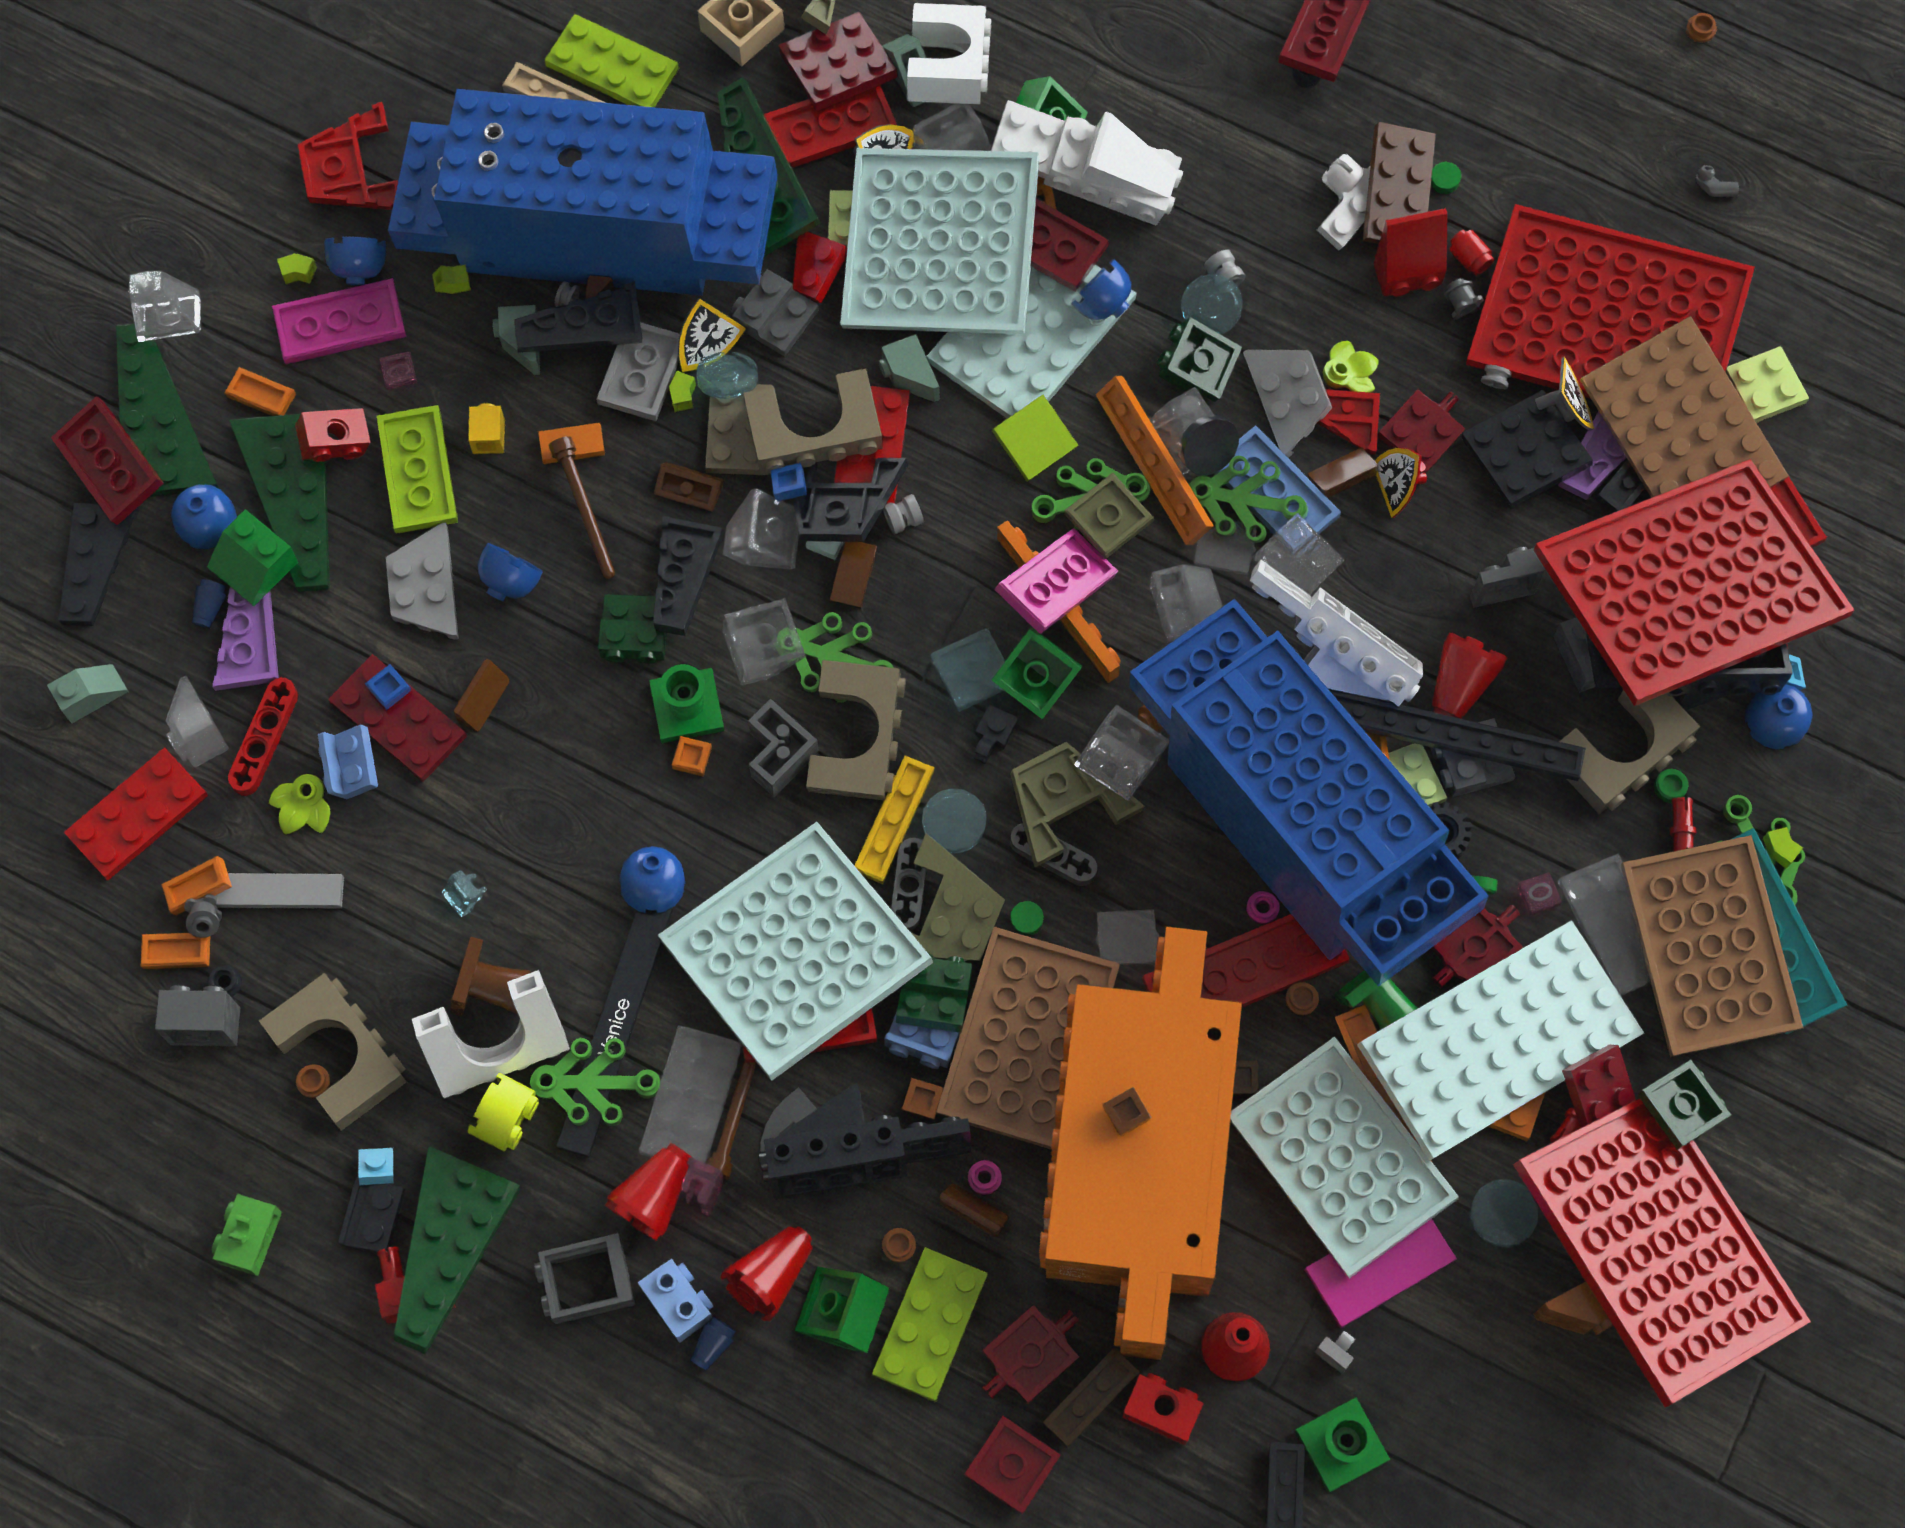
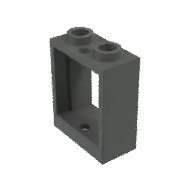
M619 1233L538 1252L540 1262L534 1263L538 1283L544 1282L546 1296H541L542 1307L545 1317L551 1316L555 1324L635 1305L623 1243ZM608 1251L618 1297L561 1310L552 1264Z

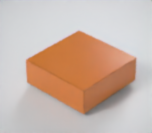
M680 736L672 762V769L704 776L712 744Z

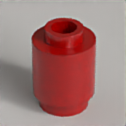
M1461 230L1451 239L1450 252L1468 272H1473L1477 276L1485 272L1493 264L1492 251L1473 230L1467 232Z

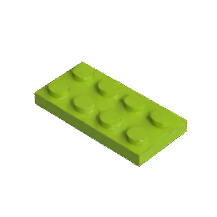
M576 14L573 15L545 59L547 67L627 105L645 107L656 106L679 69L678 62Z
M439 405L377 416L395 533L436 527L441 523H458Z
M925 1247L872 1376L936 1402L988 1273Z

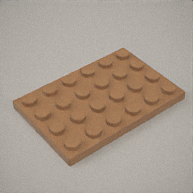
M1691 316L1585 375L1580 380L1651 498L1749 459L1752 460L1770 488L1789 476Z
M1752 835L1636 859L1621 864L1670 1057L1803 1028Z
M994 927L936 1115L944 1118L953 1116L960 1117V1119L968 1118L969 1125L1051 1149L1053 1129H1056L1055 1111L1057 1095H1059L1060 1090L1059 1076L1061 1061H1063V1041L1065 1027H1067L1069 994H1076L1077 984L1113 988L1120 963Z

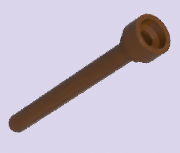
M570 436L556 439L548 445L552 457L557 459L558 463H562L604 578L612 579L615 575V570L574 462V452L576 451L574 441Z
M744 1058L717 1151L713 1152L712 1156L708 1157L704 1172L710 1176L721 1179L730 1178L733 1164H731L732 1158L729 1155L757 1062L746 1063Z

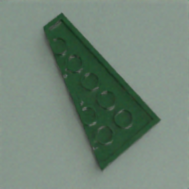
M744 77L718 92L721 125L724 128L725 136L724 151L774 156L778 176L764 252L765 257L821 223Z
M148 323L117 325L120 424L164 483L149 497L179 494L187 488L199 484L212 485L219 489Z
M301 414L229 420L272 529L277 536L291 546L298 561L290 570L298 592L330 589L326 461L302 460L295 427Z
M428 1147L394 1332L395 1342L420 1353H427L517 1197L520 1185L433 1147Z

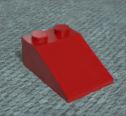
M1446 208L1385 220L1374 261L1375 271L1383 296L1392 294L1393 296H1402L1412 290H1432L1442 285L1447 270Z

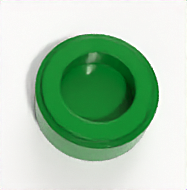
M1441 162L1433 167L1431 186L1435 191L1449 194L1458 188L1461 181V171L1455 164Z
M1666 769L1656 778L1654 791L1659 799L1671 803L1673 798L1684 797L1689 786L1688 780L1681 771Z
M1472 876L1488 895L1497 893L1498 881L1496 879Z
M1031 901L1018 903L1011 912V925L1013 929L1024 936L1037 933L1043 925V911L1036 903Z

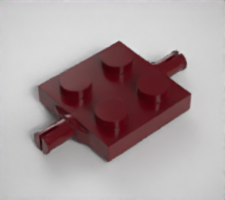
M1417 389L1379 431L1378 438L1387 444L1390 449L1406 448L1422 455L1421 461L1426 467L1423 472L1427 473L1466 429L1452 418L1448 412L1459 399L1455 395L1449 402L1454 393L1448 392L1438 404Z
M1509 905L1497 917L1484 908L1430 948L1442 960L1445 966L1432 977L1434 984L1438 982L1437 987L1443 988L1454 976L1465 982L1523 949V946L1511 935L1507 927L1520 916L1518 909L1513 912L1515 906Z
M1033 1305L982 1350V1353L994 1365L997 1373L990 1382L982 1387L986 1393L988 1392V1396L992 1399L1007 1385L1016 1390L1023 1400L1029 1404L1079 1359V1356L1067 1343L1064 1335L1073 1325L1079 1322L1078 1318L1074 1316L1069 1320L1073 1316V1313L1069 1310L1061 1319L1054 1323L1046 1319Z

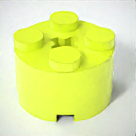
M498 1073L496 1078L500 1083L498 1085L491 1083L474 1114V1117L478 1119L476 1122L477 1126L470 1125L468 1133L502 1151H505L507 1148L514 1150L523 1134L520 1127L524 1118L531 1120L539 1102H537L538 1098L535 1097L536 1091Z

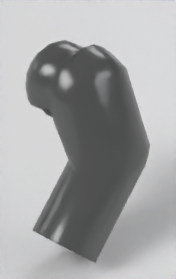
M1704 165L1699 168L1696 182L1709 196H1738V182H1720L1714 176L1715 171L1713 167Z

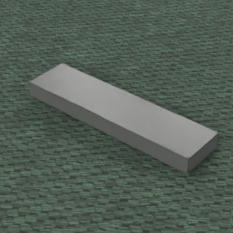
M228 873L232 887L215 895L217 908H342L344 876L342 874Z

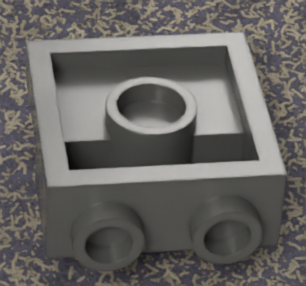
M767 269L760 276L759 284L749 285V290L751 291L745 299L739 297L735 301L731 312L733 313V320L746 328L744 333L785 357L818 313L819 305L793 290L792 283Z
M1515 548L1506 555L1501 568L1499 565H1494L1483 569L1479 573L1470 595L1473 608L1534 594L1546 570L1535 554L1534 548Z
M1495 718L1478 722L1497 727ZM1430 747L1434 759L1439 758L1442 770H1440L1442 784L1445 789L1449 788L1452 797L1507 783L1515 778L1513 768L1510 765Z

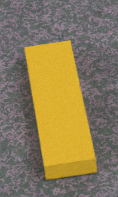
M904 756L893 781L892 793H887L854 865L862 876L881 884L884 883L934 773V767Z

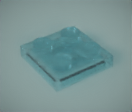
M988 628L930 654V659L958 712L1004 691L991 681L1005 660Z

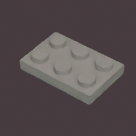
M640 322L642 343L617 345L597 396V403L657 421L679 363L678 341L680 334Z

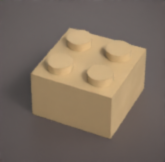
M710 0L698 10L700 30L741 66L747 63L784 30L783 10L772 0Z

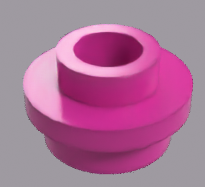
M1260 891L1254 893L1249 898L1246 909L1248 916L1254 922L1267 924L1276 919L1280 906L1273 894ZM1265 904L1269 911L1260 913L1257 910V906Z
M979 1161L969 1170L968 1182L976 1193L983 1195L991 1194L1001 1184V1171L991 1161ZM981 1173H988L991 1176L990 1182L986 1184L981 1183L978 1180Z

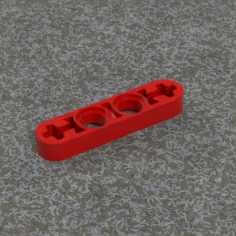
M276 678L267 686L229 771V784L239 795H251L259 788L296 705L298 692L292 681L287 678ZM285 687L289 695L281 697L278 705L283 711H280L276 708L279 700L276 691L282 692ZM267 715L278 717V724L273 729L268 730L261 727V722ZM257 743L265 745V753L261 757L252 758L249 756L248 752L252 745ZM244 761H246L248 764L252 765V766L250 767L249 771H248V767L246 766V764L244 763ZM248 771V776L251 779L250 783L244 782L240 786L237 778L244 777Z

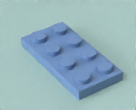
M1254 426L1239 439L1235 456L1245 457L1250 464V469L1246 475L1236 476L1225 484L1230 490L1258 473L1264 462L1273 461L1280 468L1279 478L1273 482L1265 483L1251 494L1284 500L1291 495H1297L1302 497L1308 505L1306 518L1296 523L1288 521L1281 512L1248 507L1280 542L1295 555L1340 517L1341 511L1257 426ZM1230 462L1228 463L1227 466H1225V467L1222 468L1220 471H1218V472H1216V473H1214V474L1217 475L1218 473H1220L1221 471H1223L1224 469H1226V468L1229 466ZM1237 462L1234 469L1241 471L1245 467V462ZM1268 467L1265 470L1266 476H1272L1275 473V467ZM1296 502L1291 503L1288 507L1289 512H1296L1299 509V504Z

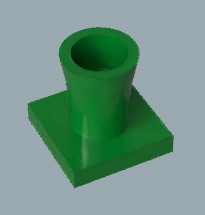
M680 664L669 668L662 678L649 680L661 743L679 740L680 736L691 738L725 731L712 668L698 670L693 666Z
M1365 970L1333 994L1337 1001L1344 1006L1354 1007L1362 1001L1381 1030L1418 1009L1395 985L1391 978L1378 987Z
M1357 1398L1295 1430L1301 1444H1305V1451L1328 1493L1390 1460ZM1341 1436L1347 1437L1351 1441L1352 1446L1344 1447L1340 1442Z

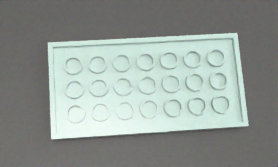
M1571 920L1362 1040L1357 1046L1430 1161L1565 1081L1562 1072L1565 1068L1609 1044L1619 1045L1620 1048L1644 1032Z

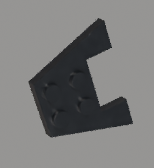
M877 458L871 483H814L817 462L812 466L804 467L807 495L793 498L802 541L864 542L908 467L907 459Z

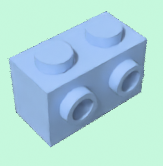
M671 1258L640 1280L638 1284L680 1343L704 1326L706 1322L711 1321L713 1317L709 1310L714 1306L702 1290L696 1293L689 1284L694 1278L683 1262L677 1266Z

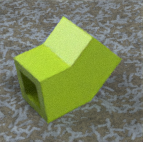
M295 253L277 259L286 284L298 280L311 283L317 268L313 258Z
M441 265L432 274L436 292L454 294L471 290L465 265L455 267Z
M680 371L676 372L669 386L674 412L693 408L691 395L696 387L695 377Z
M1787 827L1767 832L1763 837L1769 856L1786 869L1803 848L1791 839Z

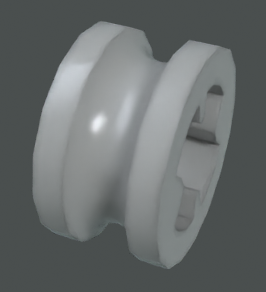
M562 282L556 294L555 307L560 308L568 305L570 301L579 299L580 287L576 285L570 287L568 282Z
M1486 365L1484 368L1486 375L1482 376L1481 382L1490 387L1507 389L1509 383L1506 380L1511 378V371L1496 365Z

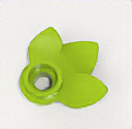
M1342 341L1336 344L1329 353L1330 361L1323 368L1325 383L1334 389L1346 387L1354 392H1373L1375 387L1368 377L1377 369L1378 359L1369 352L1358 351L1355 353L1350 341Z
M301 775L293 783L279 785L271 794L269 804L276 808H281L279 824L284 834L293 833L306 823L315 831L322 833L329 822L330 807L323 798L324 785L315 775ZM306 784H309L312 788L308 796H305L302 792Z

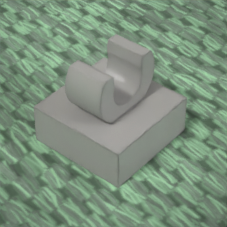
M1344 1331L1334 1343L1326 1336L1315 1353L1342 1374L1354 1359L1346 1351L1355 1338Z

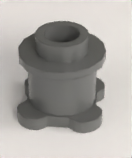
M1457 279L1447 286L1448 290L1445 292L1444 297L1450 300L1455 310L1451 314L1454 320L1477 312L1481 308L1480 304L1484 301L1481 295L1476 296L1472 290L1473 283L1470 280Z
M207 894L204 898L196 900L191 898L185 902L184 909L189 912L186 919V928L189 933L196 937H209L216 933L219 928L222 912L216 907L217 899L214 895Z

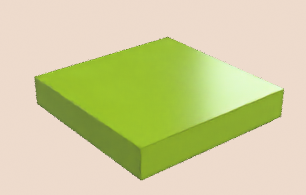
M1044 394L991 430L1026 481H1029L1079 446Z

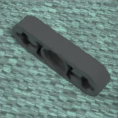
M1023 823L1018 824L1011 832V847L1016 853L1033 862L1028 842L1024 846L1019 844L1020 838L1018 835L1024 836L1026 832ZM1057 838L1064 848L1062 859L1058 862L1047 861L1040 866L1078 886H1086L1092 883L1097 874L1095 859ZM1068 855L1073 856L1071 863L1080 867L1083 863H1086L1090 874L1083 873L1082 876H1078L1076 874L1077 868L1071 864H1068L1067 870L1063 867L1068 861Z
M908 838L899 847L891 910L895 915L902 914L904 900L910 901L909 912L911 916L915 917L909 918L907 923H903L910 932L915 930L920 922L927 869L915 865V869H909V855L904 853L910 852L911 847H916L919 851L922 840L919 838ZM906 877H913L918 881L919 887L915 892L906 893L900 888L901 881Z

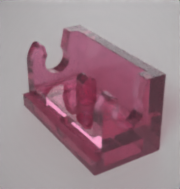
M689 1157L687 1162L688 1170L682 1182L683 1192L686 1193V1202L690 1204L695 1194L698 1196V1203L702 1204L701 1213L710 1217L724 1185L722 1172L718 1168Z

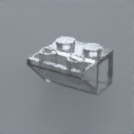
M956 103L913 126V140L916 149L991 151L992 149L980 119L969 104Z
M1298 512L1252 557L1257 563L1261 559L1309 595L1344 561L1343 557Z
M1182 564L1158 570L1151 574L1150 589L1167 643H1172L1223 607L1210 568Z
M1116 705L1101 723L1074 766L1129 801L1158 763L1169 743V739Z

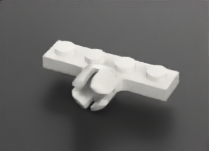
M1343 154L1330 165L1328 172L1325 171L1322 177L1323 182L1338 195L1339 202L1317 231L1338 250L1345 246L1364 223L1370 166L1368 169L1362 168L1348 154Z

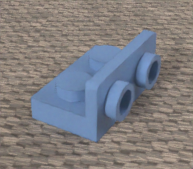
M358 725L336 735L326 732L318 734V751L324 770L323 780L329 794L349 799L378 787L368 727Z
M895 1015L890 1031L886 1033L884 1040L885 1046L889 1047L890 1053L903 1058H907L909 1054L920 1058L921 1064L933 1069H939V1066L948 1067L960 1033L896 1023Z

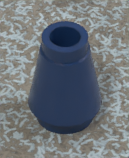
M201 579L200 586H196L193 619L191 623L204 628H210L211 623H213L227 597L224 594L226 586L214 581Z
M713 1316L710 1323H705L690 1360L704 1370H708L710 1365L735 1341L732 1337L736 1330Z

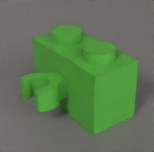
M237 1194L235 1201H231L225 1211L224 1220L227 1222L223 1233L218 1234L212 1246L213 1259L220 1265L258 1276L282 1211L275 1205Z

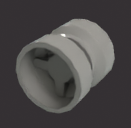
M1222 250L1215 253L1204 264L1207 273L1215 278L1214 284L1220 293L1233 290L1245 279L1242 269L1234 264L1235 258L1230 250Z
M913 494L903 497L899 503L890 502L883 508L886 521L894 535L903 532L904 528L909 525L918 526L924 523L920 507Z

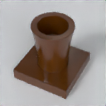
M470 936L452 997L450 1013L463 1017L468 997H472L497 1005L518 1015L507 982L527 975L531 970L511 969L480 962L483 940Z

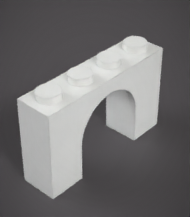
M914 3L912 36L919 39L922 46L951 48L963 54L949 59L909 58L907 101L980 104L981 92H987L991 19H985L986 6Z
M539 970L507 982L520 1020L514 1034L497 1046L476 1048L462 1042L456 1035L444 1007L412 1019L417 1040L443 1098L454 1094H461L467 1089L484 1082L494 1081L497 1079L498 1073L505 1075L515 1070H522L533 1063L546 1058L556 1057L561 1052L570 1049L565 1032Z

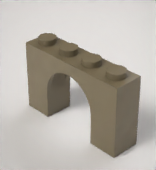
M861 369L836 374V387L842 416L834 429L818 437H803L793 433L785 426L780 416L774 387L743 393L759 472L771 474L770 470L801 463L804 468L812 466L815 462L839 461L849 455H870L878 449H882V434L867 370Z
M822 660L819 684L820 697L855 701L864 704L876 715L879 722V732L873 746L861 756L842 759L810 755L806 785L808 792L885 800L886 792L892 793L894 773H889L890 760L896 761L898 742L893 741L894 729H900L902 710H897L898 697L904 698L906 679L900 678L899 668Z
M1624 690L1619 696V703L1642 726L1647 736V753L1636 761L1621 763L1604 757L1577 728L1559 741L1586 748L1580 779L1578 781L1567 780L1598 814L1606 808L1613 811L1626 799L1623 794L1631 788L1634 791L1639 790L1650 779L1647 776L1654 769L1658 772L1662 771L1673 761L1672 754L1678 749L1682 753L1685 752L1697 741L1694 736L1700 726L1672 696L1663 694L1636 706L1632 704Z
M324 973L259 1020V1022L284 1054L308 1036L323 1028H341L355 1036L358 1054L353 1068L345 1077L316 1097L333 1122L342 1131L404 1085L406 1080L401 1073L406 1069L395 1054L388 1058L382 1050L386 1042L375 1028L370 1032L362 1023L367 1017L356 1003L351 1007L343 998L348 992L337 978L330 981Z

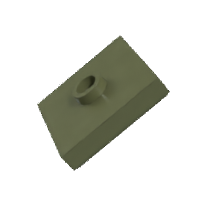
M1111 473L1065 509V515L1104 559L1117 551L1154 520V517L1114 473Z

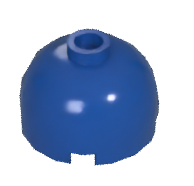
M343 237V243L334 244V238L325 239L326 264L335 276L346 279L347 285H365V279L374 278L381 272L385 264L386 241L383 240L378 243V239Z
M1115 259L1109 262L1113 266L1112 269L1109 271L1105 268L1101 269L1079 292L1083 297L1079 302L1075 298L1071 302V305L1086 318L1095 321L1105 320L1112 314L1118 318L1129 307L1126 300L1131 293L1132 284L1127 272Z
M199 484L189 487L178 495L172 505L171 519L177 535L196 549L216 547L223 530L237 518L232 501L221 489L212 485Z
M487 543L478 561L480 580L489 587L486 593L501 601H504L506 596L514 599L525 597L533 591L543 573L541 569L520 557L517 558L509 554L508 551L490 543Z
M1785 684L1781 692L1772 695L1756 693L1746 707L1744 718L1745 723H1748V727L1751 730L1750 734L1754 740L1765 747L1777 750L1795 745L1801 741L1810 728L1813 713L1811 703L1805 694L1796 687Z
M655 846L644 847L632 853L623 863L619 878L621 895L627 904L637 911L646 913L647 909L657 910V913L665 912L674 907L682 898L685 886L683 867L678 858L666 849Z

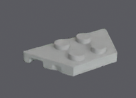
M1245 350L1243 354L1278 447L1289 458L1293 454L1291 450L1303 437L1307 438L1314 430L1316 423L1322 420L1332 409L1313 356L1308 350Z
M441 523L386 557L390 612L394 621L414 624L419 629L428 632L433 630L446 634L448 638L455 640L459 639L449 533L447 524Z

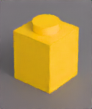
M483 403L475 407H469V444L472 453H504L505 419L501 406Z

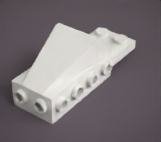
M1008 100L991 151L1038 152L1040 156L1038 176L1044 178L1043 184L1156 226L1164 214H1170L1175 201V197H1172L1171 193L1173 187H1178L1183 171L1179 170L1182 158L1174 156L1169 150H1158L1148 146L1115 116L1106 111L1096 127L1082 118L1068 116L1066 121Z
M1260 559L1254 567L1250 581L1254 583L1252 588L1264 598L1271 596L1280 603L1278 607L1288 616L1294 618L1297 615L1294 629L1298 632L1297 638L1309 647L1315 644L1304 661L1328 689L1391 701L1397 706H1400L1404 700L1407 702L1411 701L1420 688L1418 683L1423 677V663L1322 588H1319L1311 597Z

